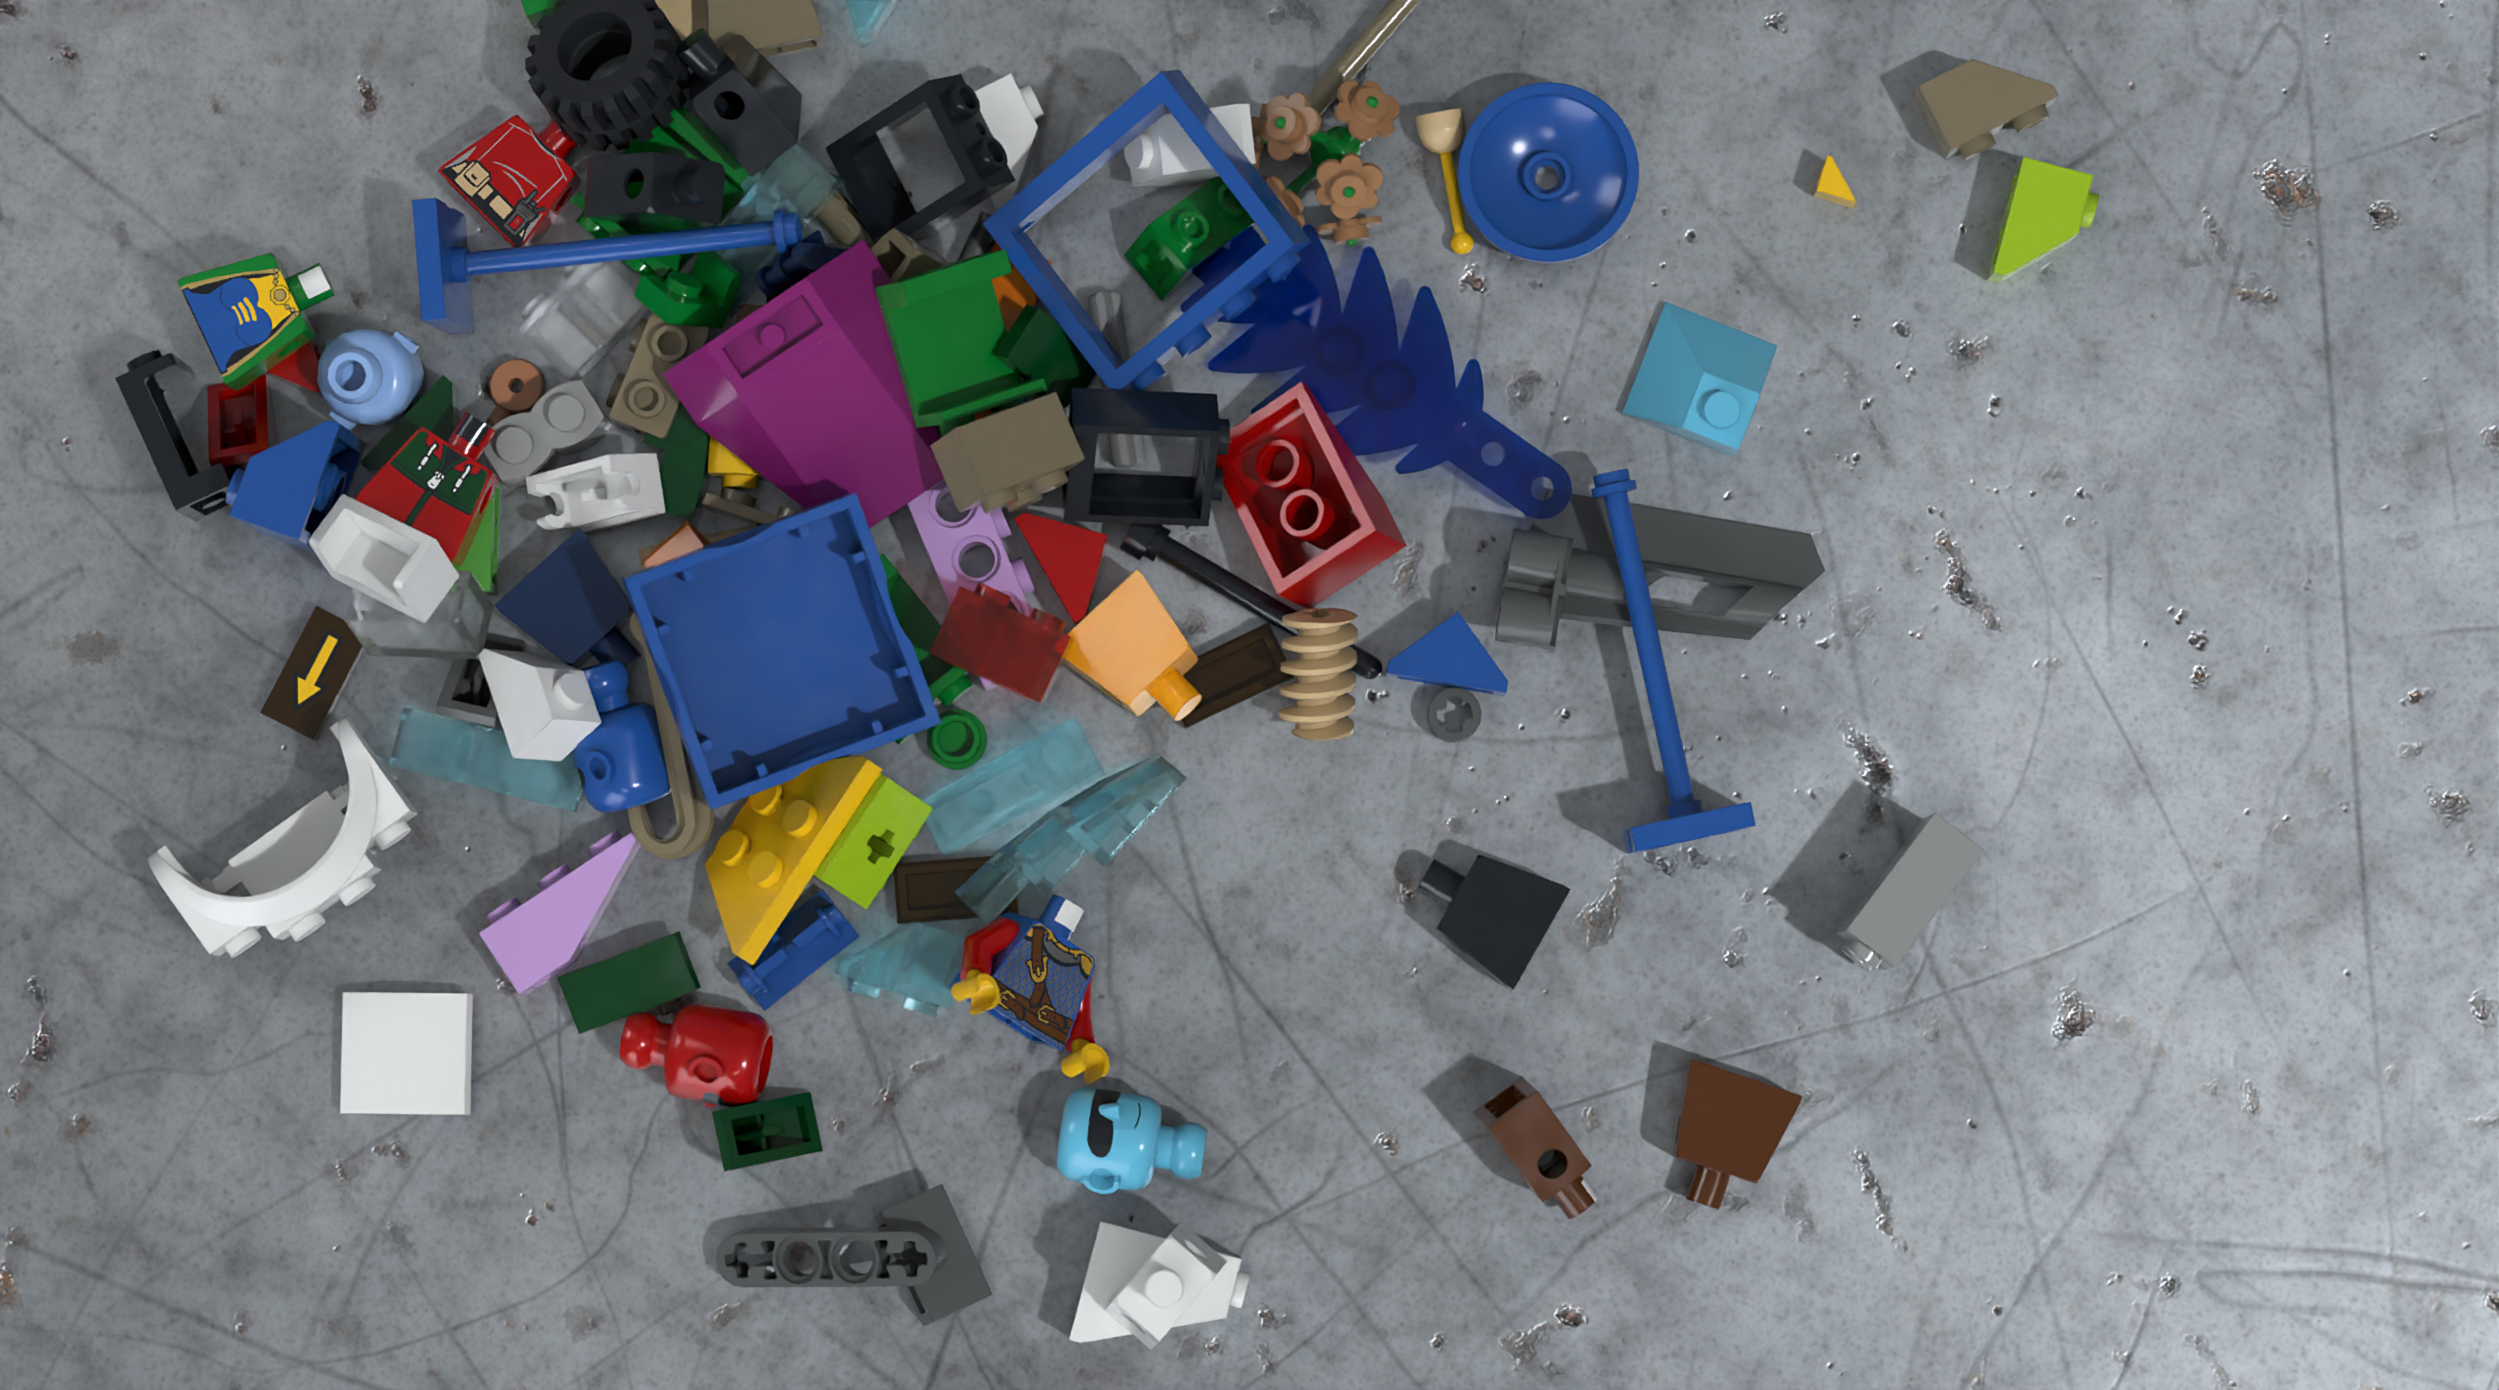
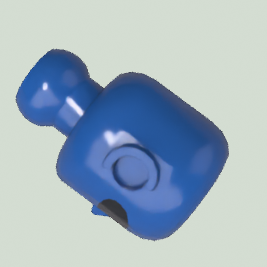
M619 659L580 669L585 673L602 722L572 750L575 761L574 766L577 768L588 803L601 813L616 812L658 800L671 793L655 708L646 702L630 703L626 691L629 684V673L625 665Z

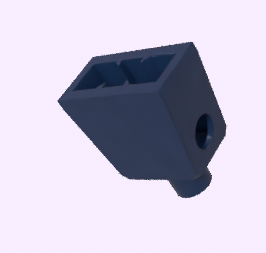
M580 528L494 605L500 613L568 666L579 669L594 656L600 663L619 659L629 670L642 657L641 653L621 632L630 623L633 614L630 601L592 540Z

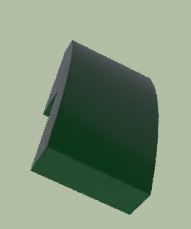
M1027 304L994 353L996 357L1023 377V381L1044 378L1047 390L1036 393V395L1043 397L1056 392L1067 417H1069L1071 389L1087 388L1096 375L1095 370L1062 327L1041 309Z
M679 931L627 949L618 955L567 972L558 977L579 1034L701 988Z

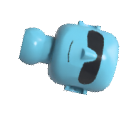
M1080 1088L1074 1090L1065 1102L1057 1150V1168L1068 1180L1082 1183L1091 1191L1100 1194L1113 1193L1118 1189L1138 1190L1144 1188L1151 1182L1155 1168L1170 1170L1176 1177L1181 1179H1195L1201 1176L1207 1130L1203 1126L1192 1122L1183 1123L1177 1127L1161 1125L1162 1111L1159 1103L1145 1095L1098 1088Z

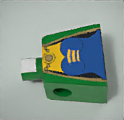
M273 253L263 254L185 276L177 280L225 384L234 391L244 388L310 342L316 334L305 309L335 296L332 284L320 262L292 276H288L281 260Z

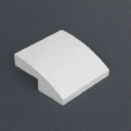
M343 992L340 1114L470 1115L473 994Z

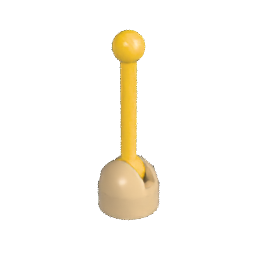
M1462 108L1416 116L1417 131L1422 144L1441 157L1454 234L1450 239V247L1456 254L1465 255L1472 250L1474 240L1465 229L1452 152L1461 144L1465 135Z

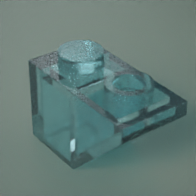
M912 922L838 961L834 974L847 977L845 990L877 1000L880 998L882 989L905 995L903 1008L937 1018L940 1007L954 1010L956 999H954L951 990L948 988L961 970L963 943L966 937Z

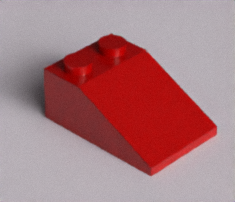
M1303 382L1298 383L1230 429L1228 454L1217 455L1216 466L1223 467L1224 487L1279 596L1302 607L1313 608L1407 546L1383 497L1307 384Z

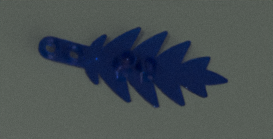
M1306 224L1302 230L1312 242L1297 253L1301 261L1292 268L1293 271L1286 276L1285 281L1281 279L1273 283L1270 278H1267L1252 291L1257 300L1249 308L1232 320L1228 321L1223 315L1216 321L1255 325L1208 362V369L1210 371L1232 374H1261L1305 366L1250 411V415L1298 383L1303 382L1307 384L1326 414L1361 405L1335 426L1354 456L1387 452L1417 444L1395 465L1396 473L1408 474L1419 472L1448 460L1531 518L1547 519L1554 517L1562 512L1569 503L1572 484L1566 470L1556 461L1482 410L1484 401L1483 378L1479 362L1476 359H1470L1467 362L1456 388L1454 363L1448 335L1440 310L1428 286H1422L1418 290L1399 349L1397 324L1385 274L1373 247L1367 246L1362 251L1343 312H1341L1339 291L1331 263L1315 228L1311 224ZM1253 226L1234 238L1230 243L1229 249L1225 247L1220 248L1194 269L1193 275L1204 285L1181 304L1180 310L1183 313L1266 245ZM1489 442L1497 443L1503 449V459L1496 466L1486 464L1481 456L1483 447ZM1538 477L1547 478L1553 486L1552 495L1544 501L1536 499L1531 493V485Z

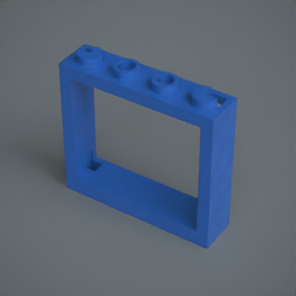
M1180 70L1161 71L982 223L1001 249H1006L1010 261L1108 389L1145 391L1152 384L1161 381L1167 374L1162 367L1178 352L1185 358L1202 347L1212 337L1207 330L1208 327L1223 315L1229 321L1249 308L1257 300L1252 291L1267 278H1270L1275 283L1293 271L1292 268L1301 261L1297 253L1312 242ZM1169 110L1270 242L1124 362L1025 232Z

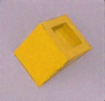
M1827 155L1822 166L1814 197L1854 208L1857 202L1834 159L1832 156Z

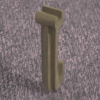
M633 612L630 619V629L633 637L643 644L676 814L677 828L670 838L663 839L658 837L652 828L644 804L629 808L628 816L636 840L647 852L660 858L678 859L697 852L708 840L714 825V809H709L705 804Z

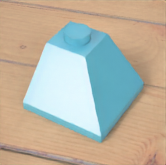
M1665 302L1622 414L1722 454L1734 457L1740 448L1760 397L1777 345Z

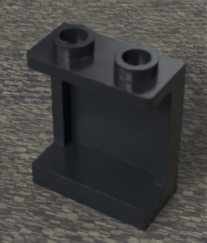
M160 350L145 353L128 362L126 366L129 372L115 379L175 510L197 522L232 506L226 503V495L235 471L223 463H219L199 472L166 399V393L169 390L195 379L191 367L172 353L162 356Z

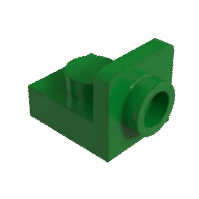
M715 251L699 252L690 275L679 271H670L668 276L642 274L634 296L667 324L723 329L732 303L736 298L742 275Z

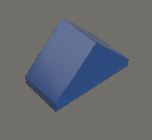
M1459 612L1389 660L1385 677L1449 688H1463L1467 691L1503 697L1506 694L1508 680Z

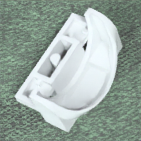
M348 715L331 726L330 729L340 742L347 766L349 782L344 786L340 785L332 792L326 790L227 861L230 865L222 870L223 873L216 878L210 880L206 877L201 882L195 879L185 870L167 845L148 857V863L156 879L210 955L221 956L227 951L231 958L238 956L262 938L257 931L261 926H265L275 939L284 940L291 935L294 941L298 942L307 937L326 922L321 915L323 911L340 899L345 906H348L366 895L376 886L371 877L381 871L382 867L373 856L377 853L373 846L377 844L380 850L383 851L401 840L411 831L406 822L418 814L395 782L398 777L385 758L374 753ZM247 888L252 896L242 897L239 892Z

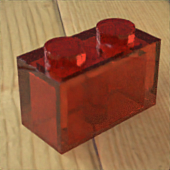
M980 582L977 583L974 592L960 586L929 653L935 658L1044 707L1074 642L1071 636L1062 633L1067 622L1034 607L1029 617L1007 608L1011 599L1010 596Z

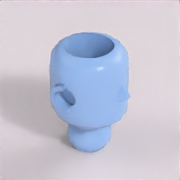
M360 328L342 333L337 338L326 341V348L318 361L317 382L323 399L332 409L329 415L348 430H352L356 424L382 426L398 421L418 402L423 392L425 373L420 357L416 353L420 346L410 336L406 338L398 331L392 333L389 331Z

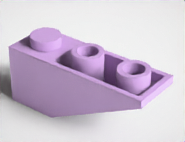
M618 830L610 833L588 848L587 851L592 859L573 871L568 864L562 865L537 882L542 892L522 905L517 897L486 916L491 925L479 934L518 994L527 995L578 960L641 846L636 840L634 833L631 832L623 838Z

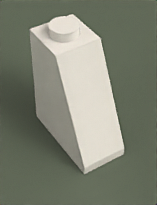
M1100 1221L1069 1340L1084 1343L1132 1334L1105 1309L1164 1242L1166 1237ZM1216 1251L1227 1261L1226 1264L1172 1327L1227 1318L1229 1306L1241 1309L1251 1274L1239 1270L1242 1258Z

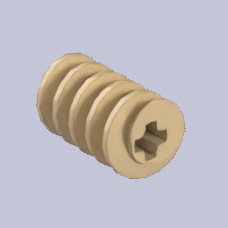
M1307 608L1300 612L1282 616V624L1298 629L1299 635L1281 639V647L1298 653V658L1281 663V671L1297 676V682L1280 686V695L1295 699L1296 705L1279 709V718L1296 723L1292 734L1299 738L1307 740H1336L1349 737L1354 733V721L1348 717L1355 710V698L1348 693L1356 687V675L1349 670L1357 663V652L1350 647V645L1358 640V629L1350 623L1358 617L1354 612L1337 608Z

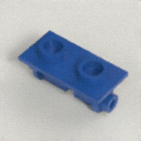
M821 889L782 921L754 965L738 956L727 964L737 975L736 978L744 989L766 1011L860 936L827 893Z

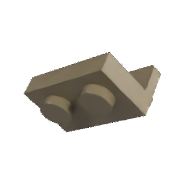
M651 312L649 319L642 317L630 341L629 351L633 352L634 356L626 375L618 373L607 397L606 406L612 408L608 416L616 426L636 434L640 430L659 439H665L668 436L681 401L663 376V373L703 347L708 339L709 329L706 326L667 324L653 312Z

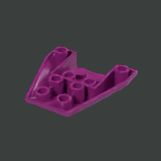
M863 239L663 373V376L696 425L806 509L849 492L856 493L870 529L944 480V477L930 445L940 439L937 426L916 428L875 291V287L893 281L865 239Z

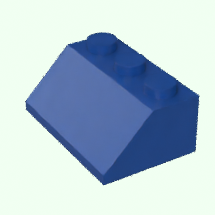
M327 420L250 457L246 469L238 468L230 481L226 495V503L232 505L229 516L257 533L314 552L309 544V539L342 494L348 496L367 444L341 424Z

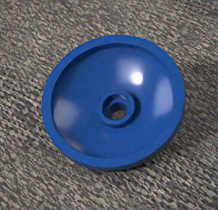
M1553 82L1535 83L1518 87L1490 103L1478 115L1467 132L1458 164L1460 195L1466 212L1474 226L1490 243L1505 253L1536 263L1571 261L1590 254L1604 245L1615 235L1629 215L1636 197L1639 181V162L1635 144L1628 128L1619 115L1596 95L1576 86ZM1543 169L1551 170L1556 174L1558 183L1551 189H1543L1537 185L1535 175Z

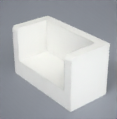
M344 494L340 496L309 539L310 546L332 578L423 623L427 622L459 578L458 572L435 538Z

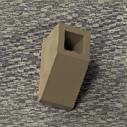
M1971 59L1919 85L1912 96L1944 158L1946 159L1961 152L1964 160H1967L1996 145L1997 143L1993 137L1994 134L2014 125L2017 133H2021L2048 119L2050 115L2046 108L2050 107L2059 95L2054 85Z

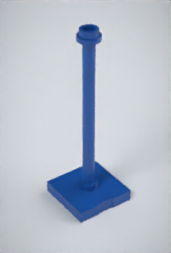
M437 198L412 200L421 321L450 335L474 333L470 287L473 276L775 244L779 254L782 255L790 254L791 249L795 245L803 242L799 213H787V210L783 208L775 209L774 217L771 221L470 252L467 247L465 214L455 208L447 207L446 203Z
M1628 469L1593 476L1595 488L1591 489L1593 499L1604 498L1671 801V806L1665 807L1668 820L1631 827L1623 831L1628 854L1756 826L1751 802L1704 812L1702 799L1695 800L1627 492L1637 489L1636 480L1630 479Z

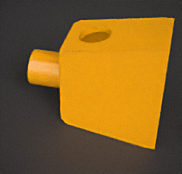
M1137 569L1053 647L1070 669L1137 717L1142 715L1157 701L1175 721H1179L1191 713L1202 699V695L1183 677L1199 659L1151 586Z

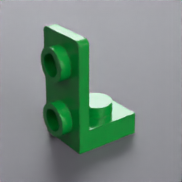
M1219 176L1204 184L1149 223L1125 252L1124 256L1162 301L1176 291L1202 261L1250 228L1255 222Z

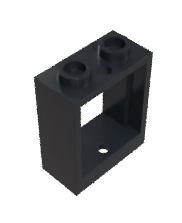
M961 74L925 82L825 148L874 245L894 228L920 242L1016 181L1007 165V155L1003 146L993 137L980 112V103L976 93L965 83ZM929 108L966 182L924 209L916 212L879 139Z
M1091 388L1071 389L1068 421L1085 459L1065 472L1069 481L1062 485L1064 521L1183 526L1209 525L1211 502L1221 503L1223 497L1224 472L1222 466H1216L1217 455L1228 454L1230 441L1229 419L1219 418L1217 394ZM1098 433L1196 437L1192 475L1187 477L1094 473Z

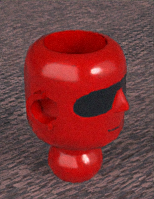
M706 1003L686 1005L676 1013L672 1024L662 1023L650 1013L638 1012L628 1016L625 1022L620 1042V1059L626 1066L637 1070L646 1069L652 1065L663 1067V1080L666 1089L674 1097L703 1102L706 1108L717 1105L736 1107L754 1103L760 1098L764 1090L772 1059L773 1030L767 1020L759 1014Z

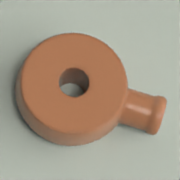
M516 358L501 363L494 370L489 382V392L496 406L490 417L487 418L486 423L494 426L511 415L531 412L536 402L546 392L545 378L538 366L526 359ZM516 381H522L524 384L523 389L518 393L512 392V384Z

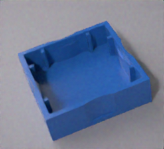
M849 492L621 577L705 804L711 810L790 781L810 767L839 756L861 754L941 723L912 642L898 622L888 593L887 575L856 493Z

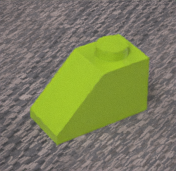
M2023 157L2015 169L1987 281L1997 284L2001 283L2070 243L2078 235L2080 227L2090 229L2099 200V194L2090 192L2094 175Z

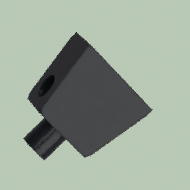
M700 28L682 41L676 53L693 70L689 96L693 108L751 177L798 143L802 94L743 36L735 35L719 46L703 28Z
M660 152L588 157L584 217L663 231L719 225L722 218L725 169L721 163ZM644 181L641 193L637 197L632 198L628 193L627 184Z
M1482 855L1476 857L1466 876L1434 859L1417 888V891L1447 907L1435 930L1510 991L1516 987L1571 890L1557 882Z

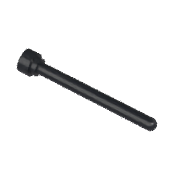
M1133 524L1119 548L1120 550L1139 561L1143 556L1153 562L1158 557L1291 636L1299 635L1298 629L1282 624V616L1298 611L1169 537L1171 530L1158 524ZM1355 644L1350 645L1357 652V663L1350 670L1368 680L1379 677L1382 672L1381 661Z

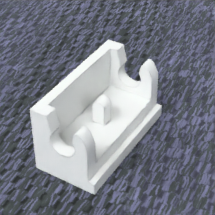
M657 453L608 454L525 478L528 494L538 497L549 495L555 501V515L549 514L537 519V524L546 530L573 529V533H575L580 528L587 534L666 513Z

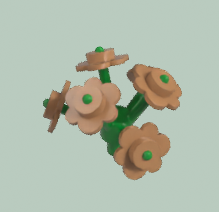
M1345 81L1337 90V97L1340 103L1335 108V115L1338 120L1348 123L1346 128L1337 126L1324 132L1318 130L1321 124V117L1316 109L1308 107L1307 96L1302 93H1294L1289 98L1282 95L1274 96L1267 104L1262 103L1260 117L1251 116L1256 164H1253L1256 170H1259L1265 143L1268 144L1270 157L1278 161L1289 159L1293 153L1301 155L1310 151L1313 164L1286 188L1278 177L1271 175L1267 178L1263 174L1260 175L1301 228L1305 225V220L1301 215L1304 207L1297 194L1317 178L1320 185L1315 192L1316 200L1322 205H1331L1332 213L1342 220L1316 226V232L1321 236L1333 234L1334 244H1347L1350 247L1355 246L1359 241L1369 239L1368 229L1381 226V216L1360 219L1355 218L1360 208L1371 209L1377 204L1378 195L1375 190L1381 186L1383 175L1377 165L1373 163L1362 164V159L1359 156L1360 148L1366 141L1373 139L1375 135L1387 138L1393 133V121L1400 114L1399 103L1392 96L1382 93L1380 85L1374 81H1366L1362 86L1354 81Z

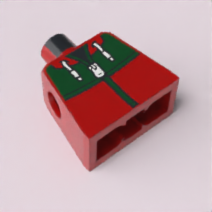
M468 412L464 413L447 441H444L422 426L364 486L355 499L435 538L449 560L460 567L466 558L499 481V477L494 472L477 462L496 431Z

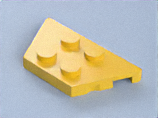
M864 756L834 758L810 767L790 781L749 796L728 830L720 837L716 848L704 864L731 950L735 955L751 965L755 964L883 771L882 768Z

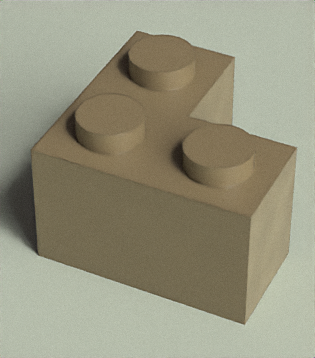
M1056 392L957 427L930 445L959 513L979 505L982 506L985 514L1006 506L1009 512L1025 508L1043 498L1041 494L1067 483L1069 480L1065 472L1085 459Z

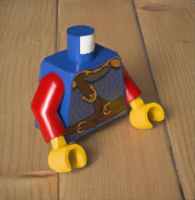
M1052 895L1039 921L1007 912L1000 918L995 919L967 936L963 943L961 970L948 988L951 990L954 999L970 1002L971 1008L969 1012L972 1016L985 1012L1033 1043L1063 1051L1065 1047L1071 1052L1061 1061L1060 1067L1066 1076L1073 1078L1084 1071V1081L1087 1084H1091L1104 1077L1109 1071V1058L1102 1047L1095 1044L1092 1023L1091 975L1095 967V960L1093 956L1069 941L1084 910L1065 898Z

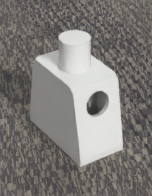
M1180 1222L1105 1310L1152 1350L1215 1278L1227 1261L1186 1225Z

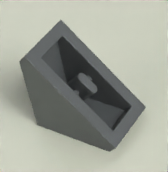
M466 628L437 701L435 714L446 720L504 732L478 654L484 649L523 652L525 641Z

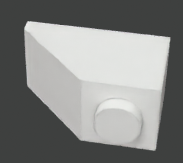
M1012 74L974 91L979 99L980 112L993 137L1003 146L1007 155V165L1016 180L990 197L996 210L1000 209L1022 190L1040 138L1035 120L1044 116L1029 83L1018 88Z
M1233 104L1209 108L1252 165L1256 164L1250 104ZM1172 114L1161 116L1124 148L1125 160L1130 167L1132 186H1194L1219 177L1218 173Z
M484 649L478 654L513 758L562 761L576 748L580 741L602 723L584 671L531 652Z

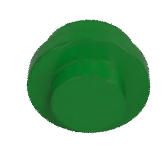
M953 709L939 715L941 723L930 727L927 732L926 740L929 753L938 764L948 769L962 770L973 766L981 759L987 746V734L982 722L974 714L965 710Z

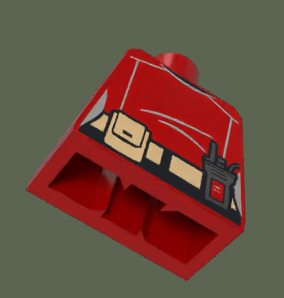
M518 114L509 118L446 162L438 170L442 177L512 247L537 245L582 181L578 174L564 161L579 144L573 142L567 133L564 134L553 119L537 134Z

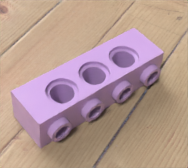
M944 479L907 505L985 690L988 691L1053 664L1048 650L1057 644V640L1045 612L1033 617L1025 594L1034 591L1035 588L1022 557L1012 561L1009 560L1001 539L1012 535L1002 510L999 509L985 514L982 506L979 505L971 508L967 517L959 522L945 521L938 514L939 501L945 494L950 492ZM976 546L988 548L995 557L992 570L986 576L980 578L970 577L961 569V559L964 553ZM1004 601L1011 603L1018 611L1016 625L1006 633H994L987 629L984 624L986 610L996 602Z

